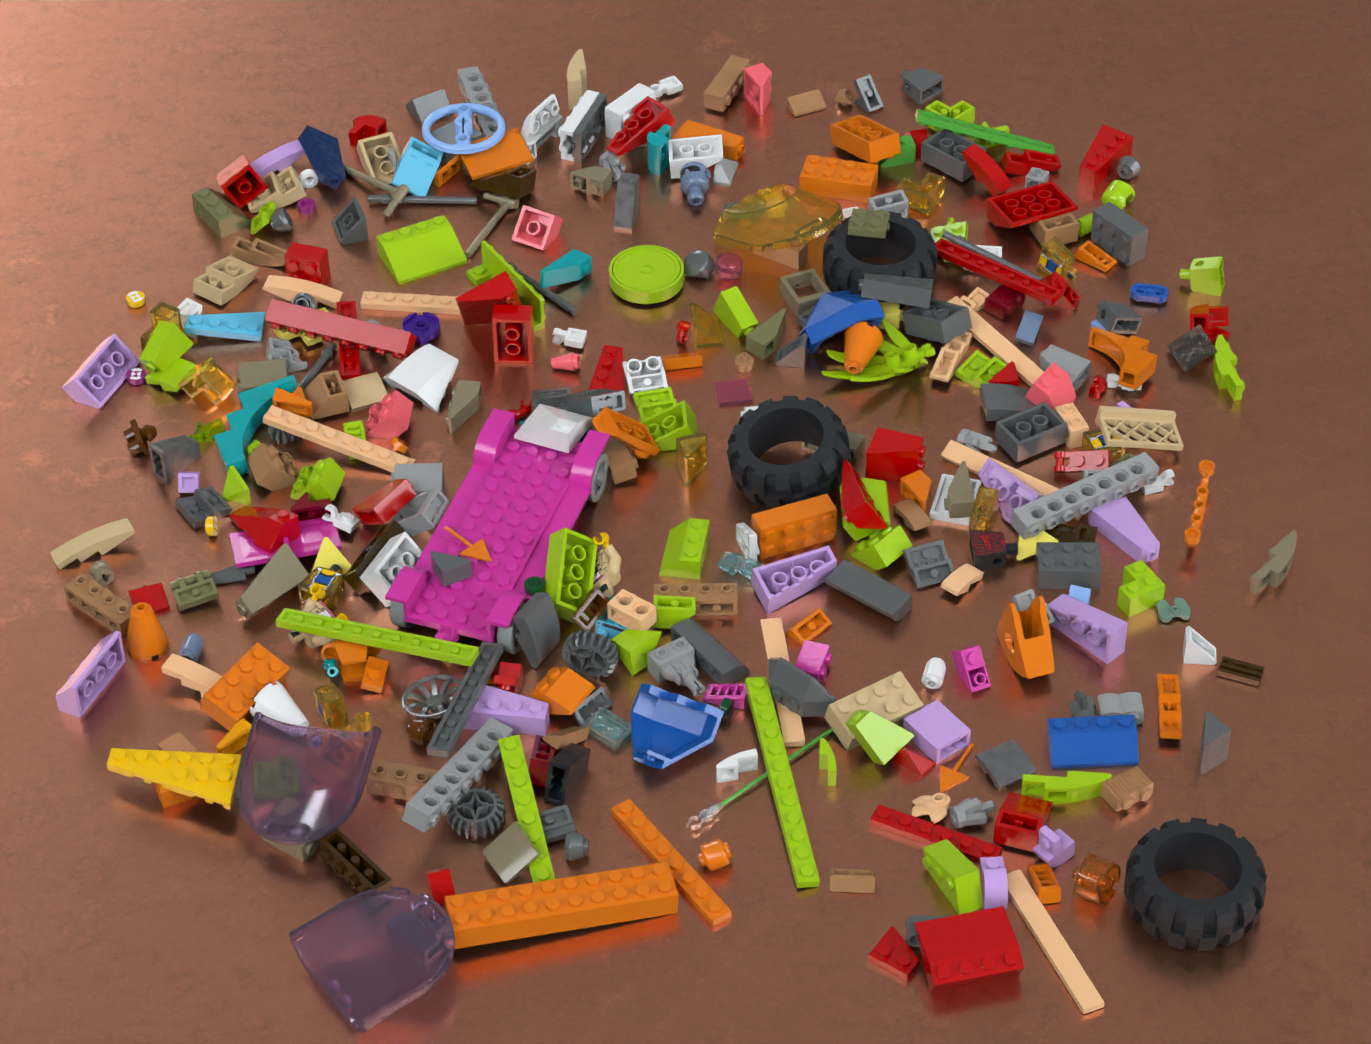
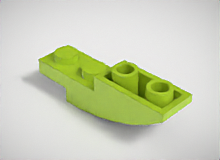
M1221 334L1217 337L1214 349V378L1219 389L1227 388L1234 401L1241 400L1245 385L1244 381L1240 380L1235 368L1237 356L1235 353L1233 354L1229 342Z
M1068 770L1067 777L1023 774L1021 795L1043 797V800L1053 802V804L1089 800L1101 796L1102 783L1107 781V779L1110 780L1112 774Z

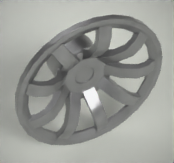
M435 674L423 677L406 689L402 696V706L413 717L440 719L448 708L447 702H451L453 699L450 695L457 691L462 681L448 674ZM437 679H444L445 681L440 688V692H438ZM431 681V694L422 685L423 683ZM454 682L455 684L458 685V686L451 687V688L446 692V690H447V688H448V686H449L450 683ZM415 688H417L421 691L424 697L411 692ZM409 699H414V700L419 701V702H413V703L410 704L409 706H408V704H407V700H409ZM416 707H422L421 713H416L412 710Z

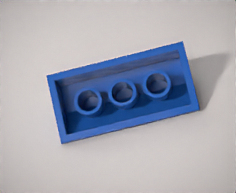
M1134 715L1047 718L1046 741L1051 768L1139 764L1138 734Z

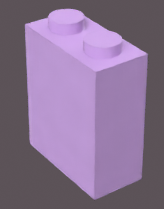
M938 700L926 704L922 709L904 718L903 729L914 735L911 741L936 764L970 745L971 730Z

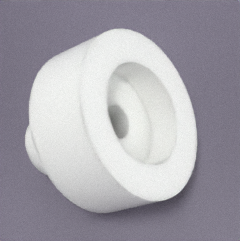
M306 169L301 172L299 178L303 187L311 188L317 185L318 176L314 170Z

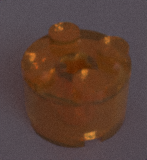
M1087 853L1081 866L1075 867L1072 878L1075 879L1073 895L1097 905H1107L1116 891L1112 889L1114 882L1119 883L1120 866L1095 854Z

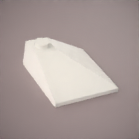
M539 404L515 433L514 439L569 453L591 426L592 418Z

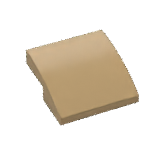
M378 372L343 380L351 412L371 408L373 404H378L382 401L383 397L387 394Z

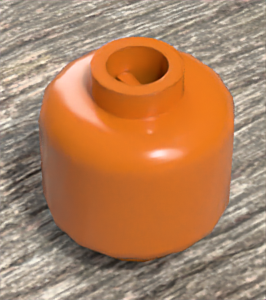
M719 838L702 844L701 853L698 854L702 867L707 866L710 871L728 866L730 858H733L727 842H723Z

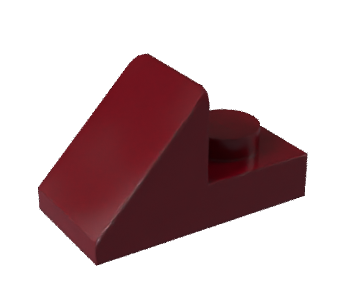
M306 492L290 510L298 515L299 521L322 518L326 513L331 515L330 511L325 509L331 502L330 498L310 502L308 492Z

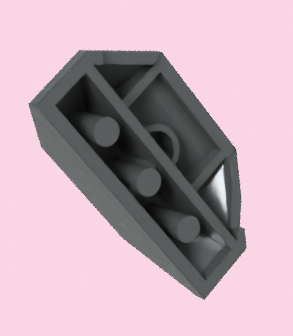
M770 657L767 659V678L774 701L781 703L801 717L825 716L829 704L836 702V698L832 694L829 695L827 690L814 677L782 657Z

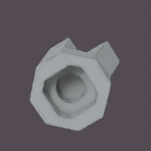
M606 151L600 156L599 163L601 167L612 170V182H618L621 172L625 171L626 165L610 151Z
M965 428L959 432L957 437L958 443L980 453L982 452L977 448L993 453L997 450V446L991 444L993 438Z
M967 798L958 805L950 807L952 823L955 828L986 824L988 820L987 814L994 812L996 805L992 800L982 803L978 798L972 800Z

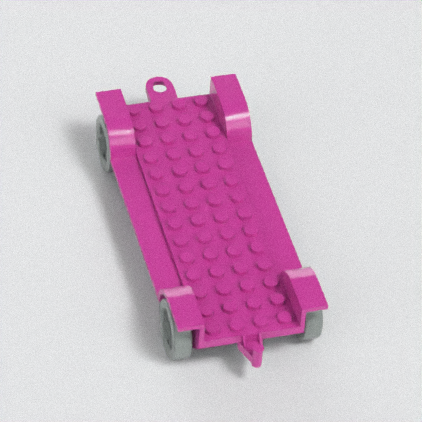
M493 408L479 433L474 450L473 465L414 567L404 566L385 595V599L391 601L390 619L392 624L404 628H410L413 624L438 629V633L435 635L436 639L457 642L460 635L487 642L503 644V652L518 653L521 645L515 635L519 630L512 618L532 598V596L525 593L524 582L529 577L534 576L545 580L550 534L564 527L571 530L586 501L595 503L602 496L609 471L608 456L602 452L610 439V434L589 430L582 443L577 442L569 453L514 439L515 433L519 430V428H515L514 413ZM444 526L451 528L472 545L483 538L492 563L459 555L468 546L446 531ZM431 551L471 559L472 576L443 587L432 570Z

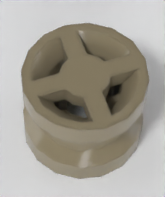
M104 560L96 561L89 569L90 575L102 586L109 585L114 580V572Z

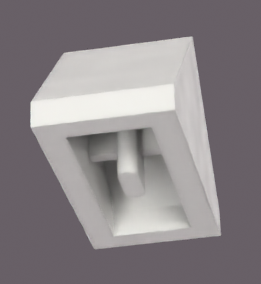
M1187 626L1183 643V663L1216 664V647L1192 627Z

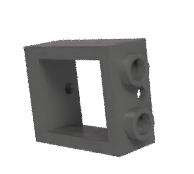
M599 388L566 395L568 411L580 415L597 416L604 407H608L616 412L626 410L624 390Z

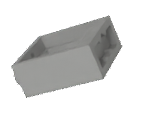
M436 487L415 496L396 513L393 519L410 537L433 529L450 501Z

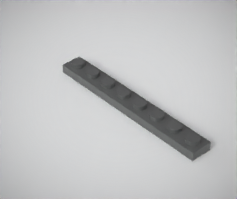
M486 641L481 643L479 647L480 654L472 667L469 666L427 746V755L449 758L503 653V644Z

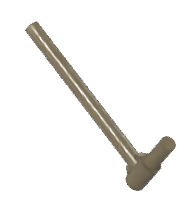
M343 164L345 173L392 194V201L383 212V215L389 218L396 206L402 202L410 190L404 184L395 188Z
M484 192L483 199L497 202L501 207L464 253L466 257L470 258L481 245V241L488 236L508 209L518 208L519 200H513L504 195L499 196Z

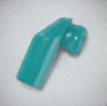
M326 658L324 660L323 669L327 670V674L330 677H338L340 671L337 661L333 658Z

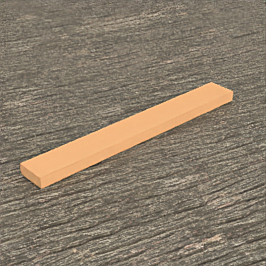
M958 296L947 301L948 303L968 307L972 329L967 332L973 333L975 339L1005 364L1008 365L1011 361L1015 362L1018 376L1030 387L1044 373L1040 367Z
M953 440L949 441L941 454L942 459L957 466H960L961 461H966L968 471L977 475L987 459L990 458L1044 496L1059 490L1057 487ZM1083 514L1078 515L1073 519L1079 521Z
M781 618L760 619L767 659L770 657H782L790 662ZM775 701L785 748L805 746L801 716Z
M1018 869L1007 873L1008 896L1082 1014L1103 1008L1104 1001L1021 870Z

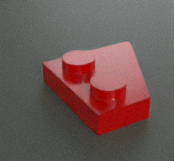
M893 926L889 928L868 954V961L906 981L909 980L920 964L919 958Z

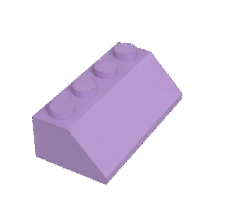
M114 333L95 349L62 389L75 402L100 409L127 378V372L135 368L141 361Z
M115 631L101 639L92 648L87 658L80 663L74 674L70 675L65 685L57 691L56 700L59 711L81 718L123 666L126 660L119 631Z

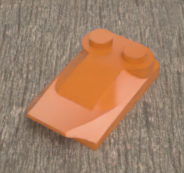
M604 407L596 417L592 418V423L598 432L610 434L611 438L617 439L632 448L633 454L639 459L656 456L660 451L647 426L608 407Z

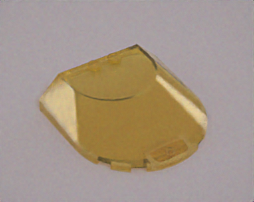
M779 182L768 188L759 189L756 194L745 196L742 201L722 210L713 232V238L716 245L748 252H763L765 250L764 247L772 246L773 250L788 248V242L796 240L801 244L821 236L837 225L836 220L841 221L843 218L842 207L831 199L796 185Z

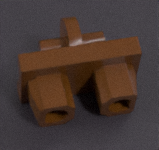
M133 419L130 421L131 428L123 431L129 443L127 444L128 448L134 456L142 451L147 456L150 454L147 441H153L157 436V430L151 425H144L143 428H139L137 421Z

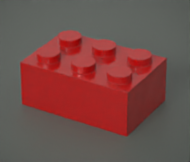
M494 304L492 332L495 363L533 364L535 344L532 305Z

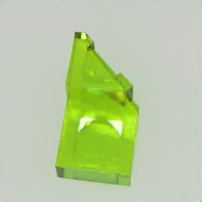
M221 418L203 426L199 422L196 426V432L189 437L195 439L198 443L215 440L214 435L225 432L226 428Z

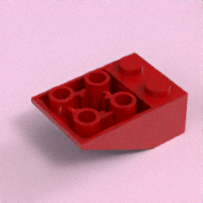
M1009 792L999 810L994 825L993 842L1034 852L1033 847L1039 844V829L1046 825L1053 802Z

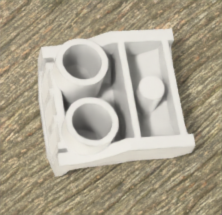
M650 356L640 361L638 359H631L628 362H622L630 395L636 392L668 387L660 356Z

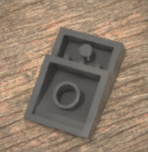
M981 384L980 398L986 421L1002 420L1036 406L1025 397L1029 390L1007 384Z
M535 593L512 618L519 630L515 636L533 669H536L560 641L559 620L549 593Z

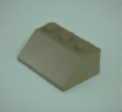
M208 187L192 194L194 212L221 239L251 226L252 221L226 195Z

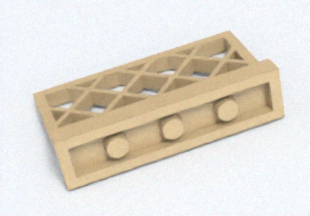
M1099 406L1095 424L1100 426L1106 446L1182 451L1184 447L1175 424V411ZM1120 429L1127 434L1123 435L1118 430ZM1137 431L1142 432L1145 436L1138 434ZM1158 432L1162 434L1164 437L1162 438L1155 433ZM1113 435L1118 439H1111L1110 436ZM1132 436L1133 438L1137 439L1138 441H1133V440L1130 439L1129 437ZM1150 437L1157 442H1152L1148 438ZM1167 439H1170L1175 443H1170L1167 441Z

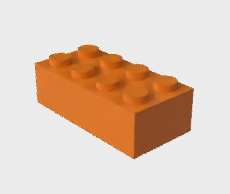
M861 114L830 124L833 145L871 164H876L879 160L885 158H893L894 155L901 153L898 132Z
M807 155L800 174L799 193L868 204V198L873 197L878 183V165Z
M828 494L752 514V530L757 534V544L760 551L758 556L760 560L836 539L837 509Z
M257 642L203 695L199 708L230 731L241 718L247 720L251 716L250 706L254 708L256 704L254 698L264 687L270 683L273 686L276 685L275 681L281 684L286 681L290 667Z

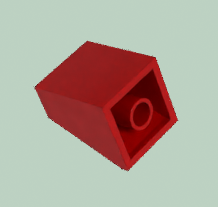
M244 154L215 176L220 187L239 209H242L269 188Z
M877 427L866 451L865 478L883 480L885 482L900 481V478L920 469L924 471L925 461H923L926 452V446H923L924 437Z

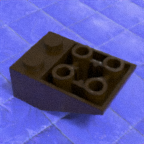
M518 166L482 177L470 183V186L476 187L479 191L488 190L494 195H506L510 199L519 200V198L534 191L537 170Z

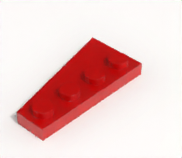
M604 345L588 390L599 388L624 390L623 347Z

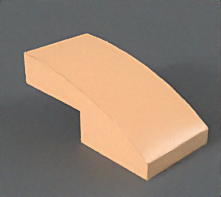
M977 287L968 297L963 295L960 299L977 313L984 308L985 298L990 294Z
M966 563L952 572L941 583L940 587L955 596H959L968 592L970 584L982 580L984 572Z

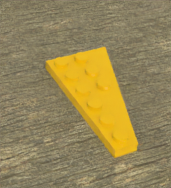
M111 748L107 768L109 771L130 778L134 776L142 778L144 782L149 784L153 782L160 784L164 789L192 798L195 796L204 798L205 802L210 804L214 802L222 804L224 808L231 810L242 756L241 754Z

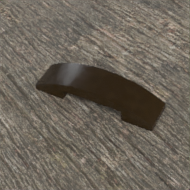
M1058 524L1052 529L1045 530V532L1059 542H1095L1098 527L1078 524L1077 526ZM1013 529V533L1019 535V533L1015 529Z

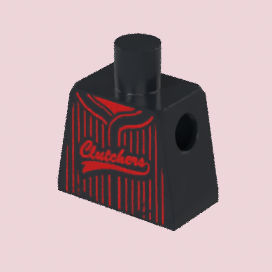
M970 530L969 547L972 564L975 568L981 571L1002 568L1006 566L1007 555L1018 554L1017 543H1005L1004 533Z

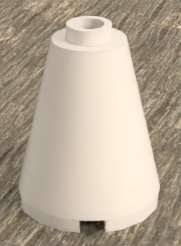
M275 681L276 685L274 686L270 683L264 687L254 698L256 704L254 708L250 706V714L254 718L293 738L305 736L309 730V722L285 687L278 681Z

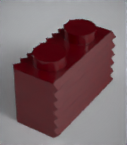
M1001 284L985 298L984 311L1004 320V318L1014 312L1015 308L1024 304L1026 296Z

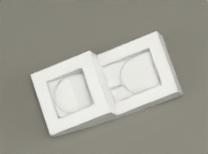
M756 749L737 753L716 765L717 783L738 780V773L758 770V754Z

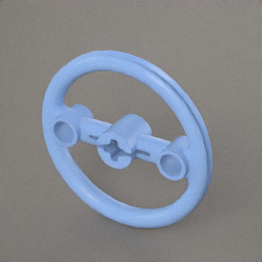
M458 103L437 109L425 119L422 125L424 140L434 149L450 154H472L487 150L503 138L506 130L505 120L499 112L488 106L475 103ZM458 113V117L454 121L456 144L443 143L431 135L430 128L435 121L446 115ZM472 113L486 115L492 118L498 126L493 136L476 144H470V139L473 138Z

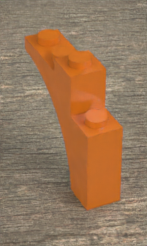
M1097 327L1091 329L1088 346L1105 353L1121 368L1119 385L1137 390L1155 373L1158 355L1148 352L1149 340L1134 335L1128 338Z

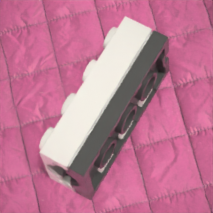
M587 90L580 97L579 103L573 107L570 116H567L564 125L558 131L561 159L578 163L583 161L605 128L607 94H599V92Z

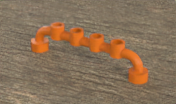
M1210 460L1200 461L1198 472L1201 475L1200 486L1196 489V501L1193 504L1190 528H1187L1184 532V541L1190 548L1198 544L1201 538L1200 529L1202 528L1203 515L1205 514V502L1208 499L1209 490L1207 487L1209 476H1212L1215 470V464Z

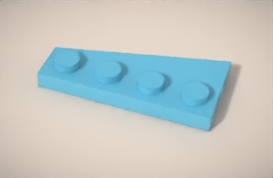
M265 312L187 315L185 334L261 342Z

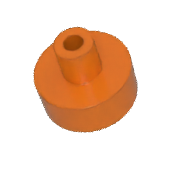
M394 436L389 441L393 445L390 450L396 453L401 452L405 454L410 449L397 436Z

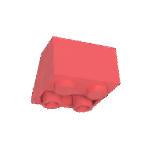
M397 390L391 394H386L382 401L378 404H373L369 409L365 436L393 438L394 436L398 437L409 427L413 402Z

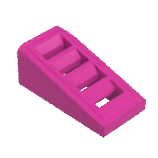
M708 684L703 702L720 705L726 697L733 700V708L745 710L748 701L745 684Z

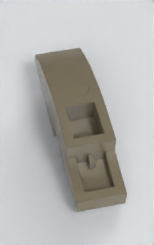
M1295 530L1283 536L1276 546H1272L1267 554L1268 560L1259 571H1255L1250 577V592L1257 595L1268 584L1276 588L1286 577L1294 559L1297 532Z

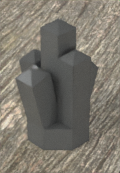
M1077 690L1074 694L1075 701H1071L1068 705L1074 717L1096 716L1094 697L1085 696V692Z

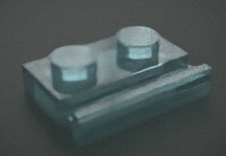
M603 708L600 714L597 713L584 725L590 727L588 734L616 751L624 746L632 736L631 723L606 708Z

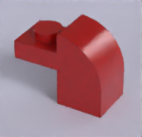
M363 115L353 120V128L350 129L348 134L350 146L357 148L358 140L387 133L386 119L375 115Z
M1201 304L1190 309V332H1209V327L1229 326L1228 305L1209 306V304Z
M500 662L499 674L494 675L493 684L498 689L520 694L524 667L521 664Z

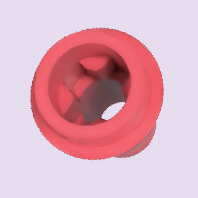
M572 352L551 358L552 369L569 371L580 369L579 354Z

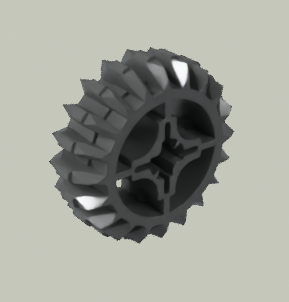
M579 629L578 632H573L566 638L562 647V659L565 660V665L570 666V669L575 670L577 674L591 678L597 677L599 679L602 676L608 677L610 673H613L619 661V650L616 648L615 643H611V638H605L604 634L600 635L596 631L590 632L589 629L585 632Z
M475 785L474 789H469L467 793L463 792L457 804L451 805L446 814L447 823L453 832L458 833L459 837L465 835L467 840L471 836L475 837L476 840L478 836L486 838L487 834L494 835L495 830H500L501 825L505 821L506 808L499 793H494L493 789L486 790L485 786L478 789Z

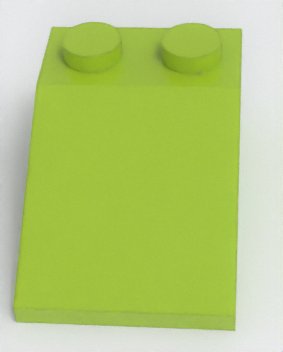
M685 400L640 421L647 426L660 451L684 449L699 441L696 414Z

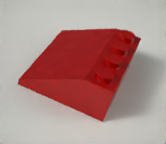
M1053 181L987 198V218L995 226L1014 228L1078 210V206Z
M506 271L455 298L465 325L491 324L494 304L521 305L517 289Z
M1004 906L914 923L930 991L1017 975L1024 970L1020 947Z

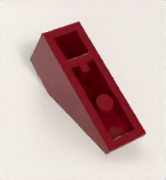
M536 735L528 770L532 786L535 787L546 786L549 762L555 753V748L545 742L541 735Z

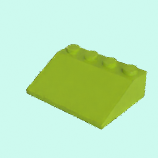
M444 215L376 236L378 255L399 285L467 263L466 256L456 234Z

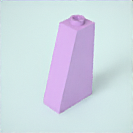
M1126 497L1110 501L1102 507H1096L1089 511L1088 523L1091 526L1098 527V531L1134 560H1142L1145 563L1158 559L1159 541Z

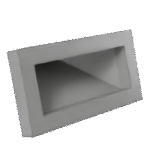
M725 158L715 164L713 184L730 187L738 168V162Z

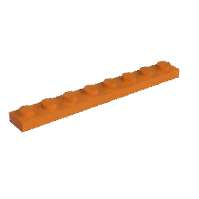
M630 798L611 808V814L655 863L668 861L675 885L712 927L731 917V910Z

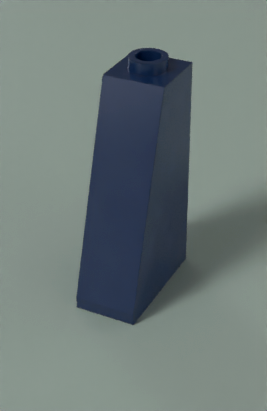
M307 125L298 137V140L320 182L337 190L346 178L338 138Z

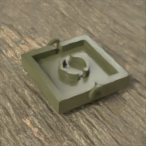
M853 208L851 219L848 222V235L885 239L886 233L890 229V212Z

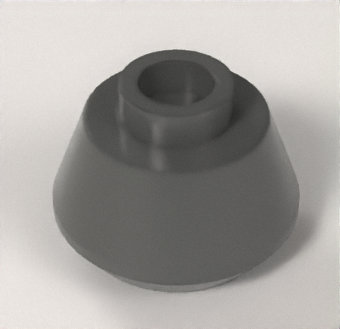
M1123 156L1119 159L1117 173L1121 178L1131 179L1140 174L1141 167L1137 159L1131 156Z
M279 208L271 216L270 224L273 230L277 229L278 232L291 231L293 223L290 215L285 209Z
M308 293L297 294L291 303L316 309L315 300Z
M569 831L565 838L566 859L575 861L583 858L584 853L589 852V840L585 839L583 834Z

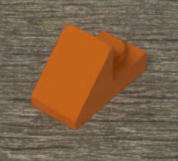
M368 655L360 688L381 693L389 660Z

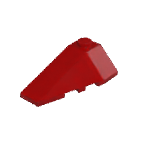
M649 96L644 98L632 110L633 115L630 119L625 120L623 129L615 134L606 147L607 150L616 156L623 155L647 143L649 131L656 133L664 124L672 128L676 122L669 108Z
M847 459L844 460L841 506L844 510V513H842L844 519L848 523L852 522L856 528L886 529L888 526L881 512L876 509L875 502L866 491L867 488L859 474Z
M243 506L229 514L230 519L240 529L245 531L246 536L253 539L256 547L270 554L284 544V537H288L289 542L300 536L298 515L286 509Z

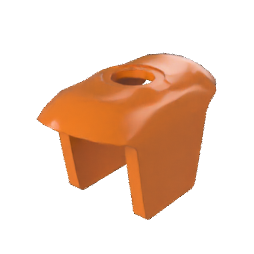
M335 640L322 647L321 655L324 660L326 658H333L337 661L344 683L362 680L367 656L376 657L382 648Z

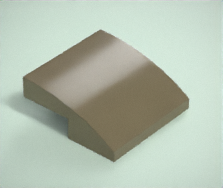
M517 821L513 822L483 850L487 860L505 884H509L541 855Z

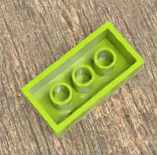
M565 527L550 534L544 593H549L557 616L573 622L571 617L588 592L593 589L597 544L594 543L592 538ZM584 610L583 612H584L588 617H590V615Z

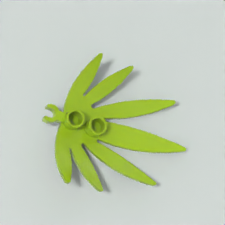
M883 318L886 333L894 344L892 345L885 340L882 341V345L877 352L884 354V356L874 355L866 365L867 368H864L859 374H851L847 370L821 372L823 376L849 379L850 382L879 381L925 366L928 362L924 357H930L936 353L930 343H926L917 349L915 343H910L900 331ZM826 350L830 358L844 363V352Z

